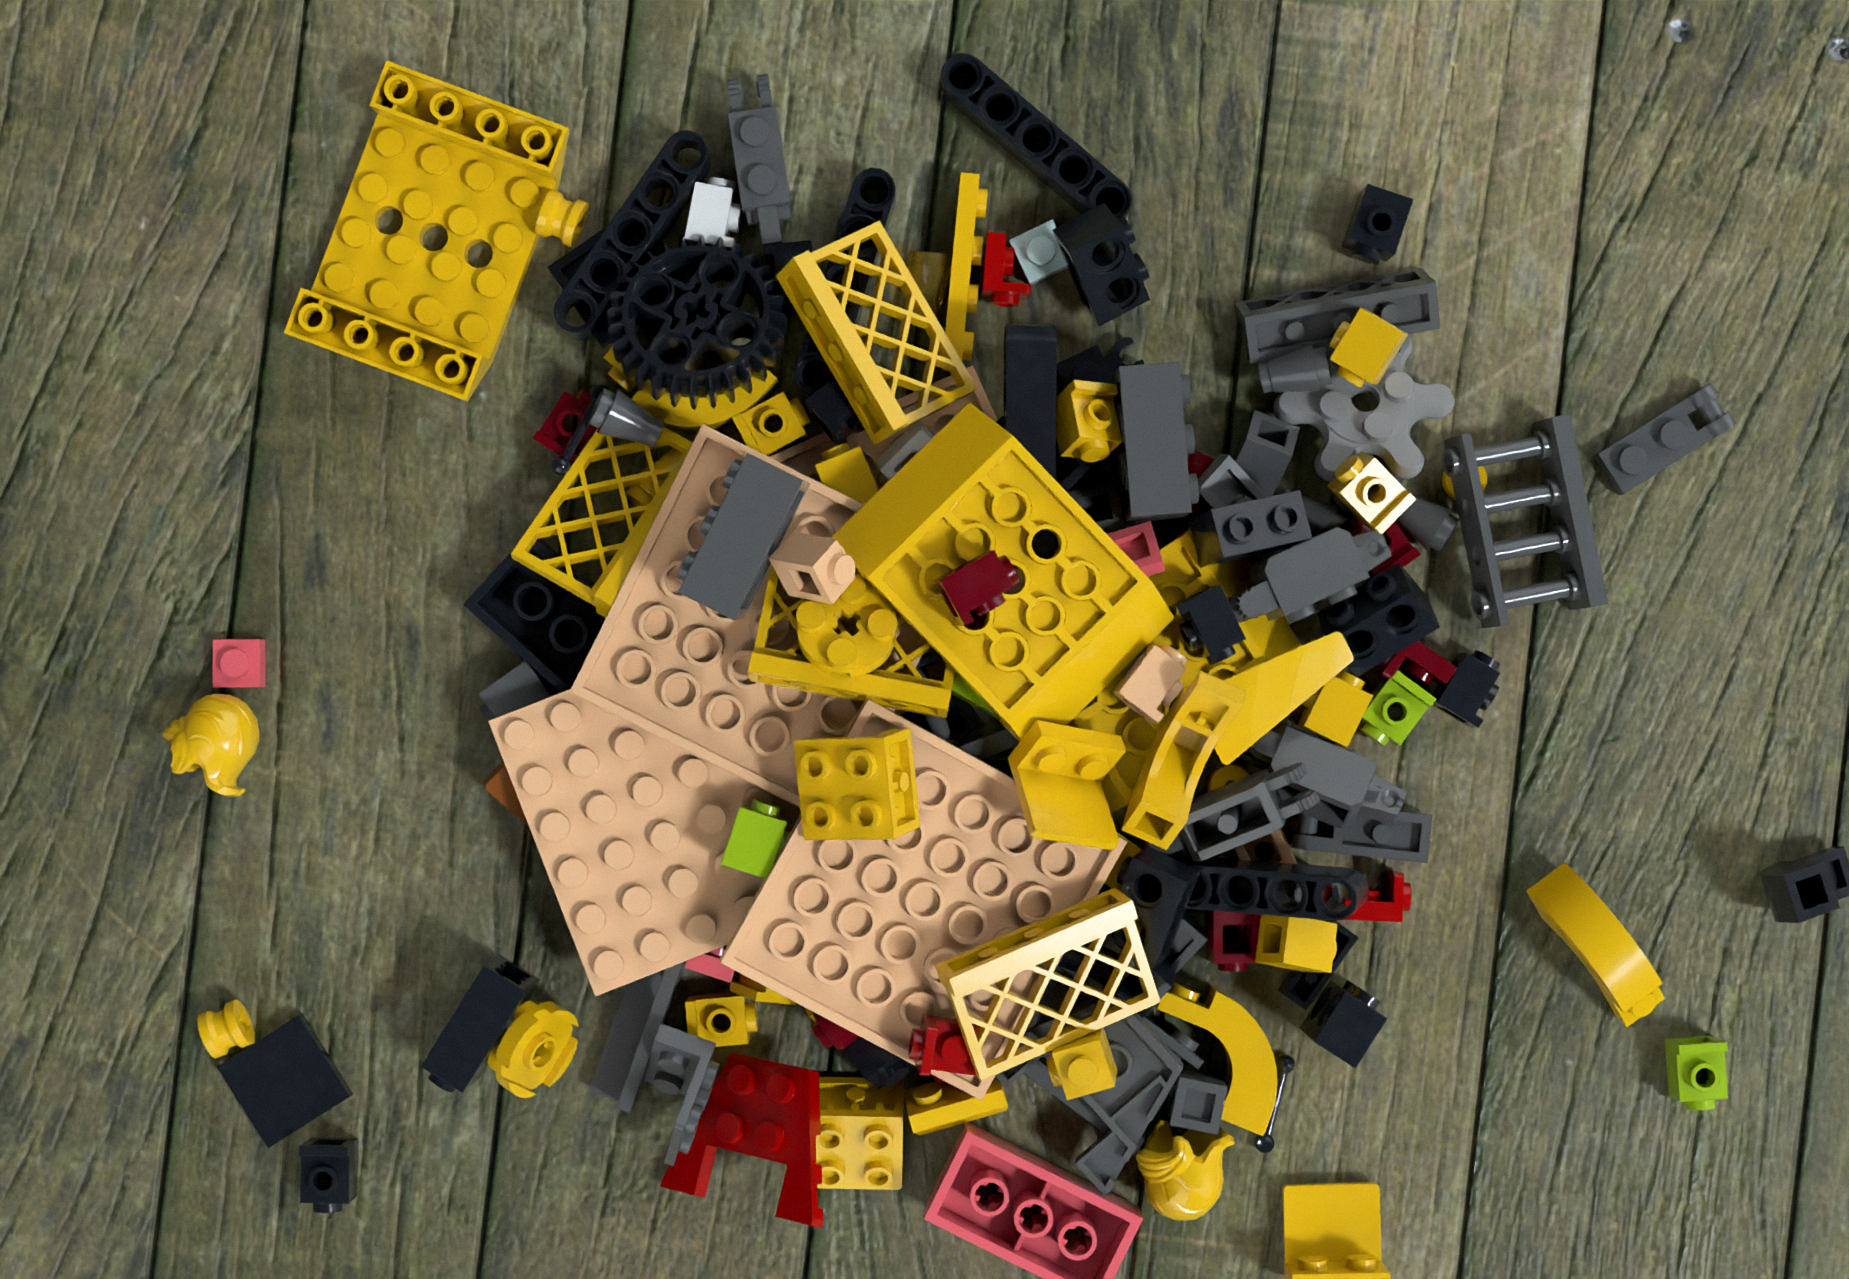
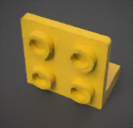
M1040 720L1033 724L1008 757L1028 831L1032 837L1107 850H1114L1120 841L1101 781L1126 752L1121 736Z
M911 727L891 728L869 737L808 738L794 742L802 829L805 840L896 839L921 827Z
M819 1077L821 1135L816 1136V1163L822 1165V1184H818L817 1188L900 1190L903 1178L904 1078L892 1086L884 1085L878 1089L864 1077Z
M1352 1182L1283 1185L1284 1279H1391L1390 1271L1382 1262L1380 1187L1377 1183Z

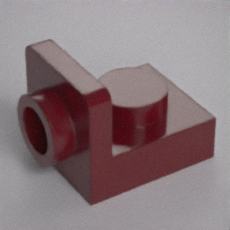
M1417 641L1380 663L1374 675L1382 680H1390L1402 662L1405 661L1408 663L1404 669L1405 672L1422 684L1429 686L1432 681L1436 684H1447L1457 670V667L1420 641Z

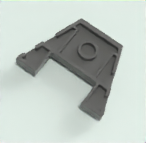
M1118 991L1115 992L1114 997L1126 1001ZM1100 998L1072 1009L1069 1016L1078 1020L1092 1016ZM1110 1003L1108 1008L1113 1007L1115 1005ZM1138 1013L1104 1027L1117 1067L1115 1087L1081 1096L1110 1129L1076 1157L1075 1165L1104 1196L1113 1188L1120 1171L1126 1161L1128 1162L1139 1139L1150 1121L1155 1117L1183 1069V1062ZM1049 1018L1026 1029L1024 1036L1034 1040L1047 1036L1055 1018ZM1065 1023L1063 1028L1069 1026L1070 1024ZM1020 1043L1018 1048L1024 1046L1025 1044ZM1052 1050L1003 1071L995 1077L1006 1088L1041 1057L1044 1056L1046 1059L1052 1057Z

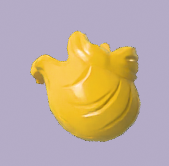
M224 694L206 695L192 705L186 716H181L179 719L172 721L162 732L163 737L171 744L173 758L170 766L172 773L194 772L201 767L205 783L211 790L228 797L241 796L246 792V789L237 786V778L256 753L259 743L257 719L248 704L239 698Z
M1159 1120L1158 1124H1155L1152 1134L1147 1138L1144 1149L1136 1152L1137 1165L1144 1177L1145 1194L1152 1207L1161 1215L1176 1221L1193 1220L1206 1214L1220 1196L1224 1182L1222 1169L1223 1150L1235 1144L1233 1136L1219 1127L1218 1135L1188 1129L1182 1136L1173 1137L1169 1123L1165 1120Z

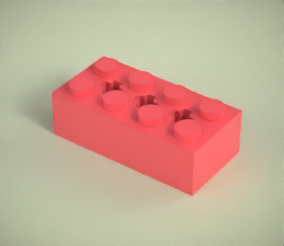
M969 1122L965 1123L924 1206V1220L1043 1279H1114L1143 1220L1139 1206L1111 1192L1104 1196L1094 1184ZM989 1182L995 1183L1000 1194H990L987 1199H982L980 1188L978 1187L980 1185L987 1186ZM1033 1204L1040 1206L1041 1213L1043 1214L1041 1217L1033 1215L1030 1221L1024 1220V1207L1030 1208ZM1077 1226L1083 1227L1086 1237L1077 1236L1073 1242H1069L1066 1231L1068 1229H1075Z

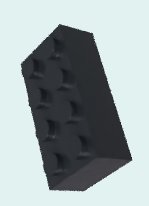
M541 538L537 539L529 550L530 554L541 560L560 557ZM511 552L463 604L561 693L572 688L606 619L596 613V607L512 559ZM565 566L556 568L567 574ZM571 566L574 579L592 589L593 585Z

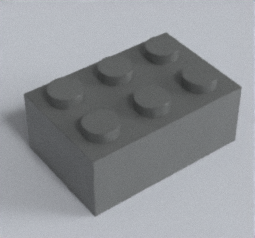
M1179 362L1119 366L1111 377L1110 383L1116 384L1118 391L1113 400L1122 442L1116 447L1120 506L1124 522L1129 524L1148 521L1180 520L1192 512L1191 507L1193 504L1199 502L1196 473L1189 474L1187 460L1189 454H1194L1195 451L1194 430L1192 424H1184L1183 410L1185 404H1190L1191 400L1188 374L1180 375Z
M749 453L746 454L743 461L735 458L722 483V486L729 490L721 506L712 505L701 524L699 532L706 535L699 551H689L679 568L676 578L683 581L678 593L732 620L744 618L771 564L769 557L780 546L810 483Z

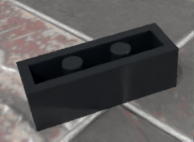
M1327 920V922L1338 924L1336 933L1337 951L1333 959L1332 973L1291 970L1277 989L1305 1011L1359 938L1337 921Z

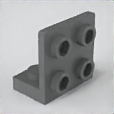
M660 1023L653 1042L644 1081L652 1083L657 1090L670 1095L681 1093L686 1095L677 1117L664 1161L665 1164L674 1166L679 1151L685 1154L689 1153L698 1128L702 1111L705 1110L711 1094L719 1063L711 1061L716 1046L715 1042Z

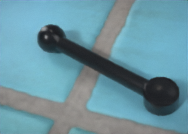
M597 385L591 389V403L562 455L552 461L551 468L555 474L565 475L570 470L569 460L589 426L588 420L598 396L603 388L610 390L607 386Z
M1281 1055L1276 1061V1067L1279 1072L1277 1075L1275 1106L1264 1136L1258 1134L1254 1140L1256 1148L1262 1153H1268L1274 1148L1275 1142L1271 1136L1287 1075L1295 1067V1061L1289 1055Z

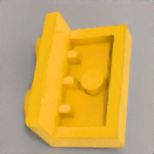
M994 1077L982 1100L945 1081L939 1083L935 1081L904 1090L910 1125L913 1134L916 1133L917 1135L928 1134L1001 1113L1008 1109L1003 1086L996 1077Z

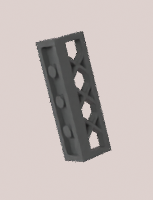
M1422 268L1234 302L1235 315L1243 326L1246 357L1250 363L1272 360L1309 344H1313L1314 348L1325 346L1326 349H1332L1329 344L1343 321L1351 324L1360 308L1369 310L1408 334L1440 329L1436 281Z
M686 961L626 984L589 1091L617 1100V1109L630 1113L637 1103L644 1083L655 1036L660 1023L665 1024Z

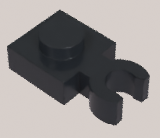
M1125 337L1117 341L1110 354L1103 356L1098 344L1057 363V375L1063 388L1065 389L1073 380L1111 384L1110 379L1118 367L1129 366V364H1125L1121 360L1120 352L1133 345L1132 337ZM1142 359L1131 365H1142L1145 363Z

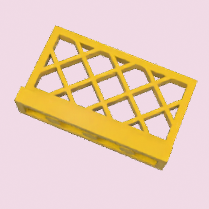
M880 220L810 253L808 250L793 257L776 275L875 446L891 438L904 428L970 395L978 389ZM872 238L881 254L879 267L857 258L860 243ZM849 249L848 255L842 253L843 251ZM827 259L845 266L842 284L839 285L826 280L817 264ZM854 270L877 278L873 297L850 289ZM885 282L901 288L906 297L904 309L881 301ZM847 300L870 308L866 328L851 323L845 313ZM879 312L901 320L897 339L875 331ZM910 324L925 329L931 339L928 351L906 343ZM872 343L895 351L891 370L877 366L870 356ZM903 355L926 362L922 382L900 374ZM935 366L949 371L959 388L948 392L931 386ZM897 385L919 393L916 410L907 415L904 414L895 399ZM928 397L936 399L927 404Z
M663 427L653 448L638 442L614 446L611 436L598 434L596 430L570 470L511 552L512 559L596 607V613L606 618L693 443ZM607 441L608 448L600 449L604 442ZM671 446L683 453L675 466L655 470L650 449ZM644 451L649 471L621 477L616 457ZM611 458L616 479L587 485L584 471L590 462ZM580 478L582 486L574 487ZM667 478L659 488L658 480ZM652 481L655 496L650 504L629 508L624 487ZM618 489L623 510L595 516L590 495ZM584 496L589 517L561 523L558 509L563 501ZM554 516L555 525L547 526ZM640 517L633 527L631 518ZM626 520L629 534L624 542L602 547L597 526ZM592 527L597 548L568 555L563 533ZM558 535L563 556L541 560L529 553L537 539ZM614 555V557L607 565L605 557ZM599 559L603 573L591 589L574 579L571 569L572 564ZM565 566L567 574L556 568Z
M771 564L754 651L751 653L748 668L750 681L862 703L868 697L884 707L947 718L955 670L946 662L943 681L922 678L912 664V661L933 648L928 642L909 655H906L895 639L893 649L901 660L886 670L875 669L861 676H849V673L840 674L834 671L830 674L821 671L810 663L804 655L797 654L801 651L799 644H796L786 652L766 648L769 630L785 619H788L797 632V620L793 614L797 612L803 600H799L789 608L786 606L777 593L780 579ZM776 602L782 612L772 618ZM903 616L897 620V629L908 623ZM842 617L837 620V630L839 633L846 631L842 624L850 618ZM906 666L911 675L895 672Z
M1114 887L935 964L940 982L946 987L976 1076L981 1081L1161 1002L1134 921L1138 916L1133 901ZM1123 928L1127 942L1119 959L1116 960L1100 953L1099 950L1106 935ZM1091 942L1089 947L1083 946L1084 944ZM1072 949L1085 954L1074 979L1054 972L1061 955ZM1131 958H1133L1135 967L1128 965ZM1095 959L1114 966L1103 992L1084 984ZM1046 961L1044 967L1038 965ZM1026 969L1040 974L1029 999L1009 992L1016 974ZM1125 971L1139 977L1144 992L1126 1001L1114 997ZM1050 978L1070 986L1059 1011L1039 1004ZM1001 981L998 987L995 986V985H992V984H994V983H996V982ZM980 989L994 993L983 1019L969 1014L963 1000L964 996ZM1080 991L1100 998L1092 1016L1083 1020L1069 1016ZM1005 998L1025 1006L1014 1031L993 1023ZM1110 1003L1115 1005L1113 1007L1108 1008ZM1035 1010L1055 1018L1047 1036L1037 1040L1024 1036ZM972 1023L979 1026L976 1035ZM1065 1023L1070 1024L1069 1026L1063 1028ZM989 1031L1010 1038L1001 1056L985 1062L981 1048ZM1020 1043L1025 1044L1024 1046L1018 1048Z

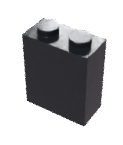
M501 955L485 964L421 1065L423 1069L430 1072L428 1079L447 1092L453 1093L457 1089L463 1093L484 1072L488 1065L487 1061L490 1052L496 1045L500 1044L505 1032L514 1022L515 1012L520 1005L528 1001L540 979Z

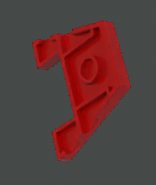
M731 1052L713 1085L705 1110L702 1111L689 1153L685 1154L679 1151L674 1166L670 1165L660 1187L705 1198L718 1148L786 1164L787 1169L775 1217L822 1228L824 1221L823 1209L818 1208L817 1185L822 1184V1165L816 1163V1136L821 1135L819 1072Z

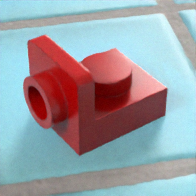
M987 232L984 245L981 297L991 298V305L1018 307L1020 300L1029 299L1031 284L1003 282V276L1012 277L1014 248L1006 247L1007 233Z
M1386 871L1385 899H1380L1379 890H1369L1368 899L1364 905L1344 920L1403 922V911H1409L1411 906V885L1409 882H1404V873ZM1351 897L1342 898L1340 904L1350 905Z
M922 1014L920 1029H912L908 1050L909 1059H915L914 1063L919 1075L930 1076L931 1070L976 1076L957 1019ZM972 1023L976 1035L979 1026Z

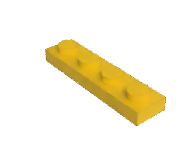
M963 172L960 174L945 334L961 361H971L974 332L965 331L966 313H976L979 285L969 284L971 265L981 266L983 237L974 236L976 217L985 218L988 189L979 188L980 174Z

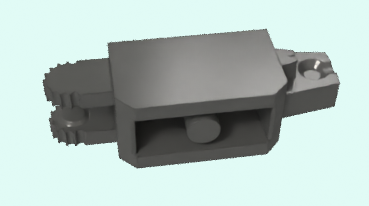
M768 74L757 75L758 80L756 82L757 94L761 100L762 107L758 109L744 111L742 85L739 83L738 78L727 80L732 111L728 113L742 210L747 218L748 225L760 224L762 244L766 245L783 243L780 220L791 219L790 211H793L779 116L776 106H773Z
M1336 527L1254 563L1249 574L1252 586L1228 598L1229 604L1239 623L1265 614L1268 621L1285 616L1288 624H1291L1315 613L1312 604L1327 597L1330 605L1357 594L1358 592L1354 584L1370 578L1368 571L1392 555L1383 534L1371 531L1352 537L1350 532Z
M1288 726L1283 735L1271 730L1268 731L1237 757L1235 761L1243 769L1247 768L1252 773H1257L1264 769H1268L1269 773H1272L1295 763L1303 762L1307 774L1301 780L1277 789L1282 801L1303 791L1316 790L1320 798L1319 803L1301 813L1340 829L1353 825L1357 815L1393 824L1406 795V791L1375 775L1374 772L1378 763L1367 759L1360 752L1352 749H1342L1321 740L1311 732L1298 731Z
M1303 762L1295 763L1272 773H1269L1268 769H1264L1193 798L1187 823L1167 850L1149 842L1148 844L1151 848L1166 855L1181 850L1184 858L1191 856L1194 862L1203 861L1275 832L1284 826L1286 818L1312 808L1319 803L1320 798L1316 790H1308L1283 801L1277 789L1293 784L1307 774Z

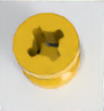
M551 189L546 195L538 214L535 227L536 235L544 238L551 235L558 237L563 245L574 248L585 227L589 203L580 199L571 202L564 199L561 192Z
M236 999L226 1003L223 1010L219 1012L209 1010L198 1014L197 1025L200 1037L206 1050L213 1058L216 1059L227 1055L229 1048L236 1045L243 1048L254 1044L255 1032L246 1008L239 1000Z

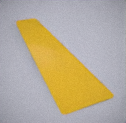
M1340 632L1331 633L1223 680L1246 691L1243 706L1214 747L1224 765H1229L1353 661V654Z

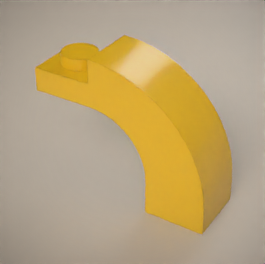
M612 346L603 357L613 366L607 374L630 392L636 386L635 376L626 378L623 373L622 363H617L614 358ZM766 369L767 378L765 382L751 377V394L738 387L734 389V403L730 402L725 394L717 396L715 408L711 407L707 398H699L697 407L693 410L688 397H681L677 406L673 407L670 393L668 392L656 401L652 396L651 385L642 391L638 390L632 400L655 417L665 421V427L677 430L699 431L702 424L712 429L734 423L732 417L761 404L777 387L779 381L776 376Z
M1201 670L1188 689L1183 687L1166 715L1144 761L1128 804L1122 831L1167 850L1187 823L1194 792L1204 766L1216 743L1243 706L1246 695L1245 690Z
M1565 862L1526 891L1541 918L1563 939L1584 964L1603 992L1615 1016L1626 1027H1629L1639 1018L1651 1013L1655 1006L1665 999L1659 988L1663 983L1637 943L1598 895Z
M1174 983L1172 989L1160 999L1161 1002L1155 1004V1008L1202 1027L1213 1033L1220 1040L1227 1061L1224 1080L1227 1085V1092L1221 1120L1264 1136L1275 1106L1278 1082L1274 1054L1265 1033L1249 1012L1222 990L1211 986L1205 1002L1202 1003L1199 1001L1201 993L1184 985Z

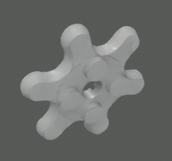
M1409 335L1378 385L1365 381L1362 388L1336 374L1340 365L1330 360L1335 351L1332 348L1326 350L1333 384L1321 386V391L1283 392L1274 401L1273 411L1277 419L1292 425L1309 424L1321 432L1324 445L1316 455L1314 467L1318 476L1323 480L1331 482L1336 477L1335 471L1338 466L1348 457L1358 455L1361 451L1382 458L1388 465L1389 470L1399 478L1410 479L1421 472L1424 465V456L1411 440V427L1421 419L1445 418L1453 410L1455 399L1447 386L1439 383L1419 384L1414 382L1408 374L1404 373L1405 361L1411 355L1413 348ZM1372 392V396L1378 404L1376 409L1364 412L1354 407L1351 397L1359 393Z

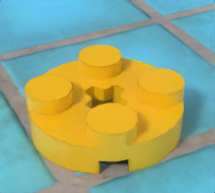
M857 573L854 574L856 578L833 605L803 599L796 612L798 644L803 655L815 667L832 674V671L840 674L849 673V676H861L870 673L888 659L895 644L898 625L896 609L869 581H866ZM842 617L855 618L858 620L856 623L858 633L853 636L847 631L837 634L834 631L838 626L837 620Z
M529 1000L520 1005L515 1012L514 1022L505 1032L500 1044L496 1045L488 1056V1067L495 1072L498 1083L520 1098H530L537 1095L531 1090L537 1088L542 1083L547 1087L553 1085L565 1072L576 1052L578 1040L572 1036V1024L578 1027L576 1017L555 1002L547 1001L536 1004Z

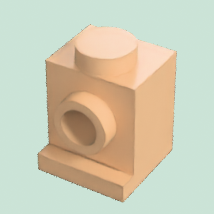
M798 525L769 557L788 596L833 605L856 578L854 575L855 562L851 556L846 555L844 548L838 543L837 539L810 535L806 526Z
M1165 643L1161 648L1156 645H1148L1142 650L1111 693L1149 723H1159L1164 714L1158 711L1157 707L1160 704L1167 707L1183 688L1184 683L1179 678L1185 672L1186 668L1184 666L1188 660L1177 650Z

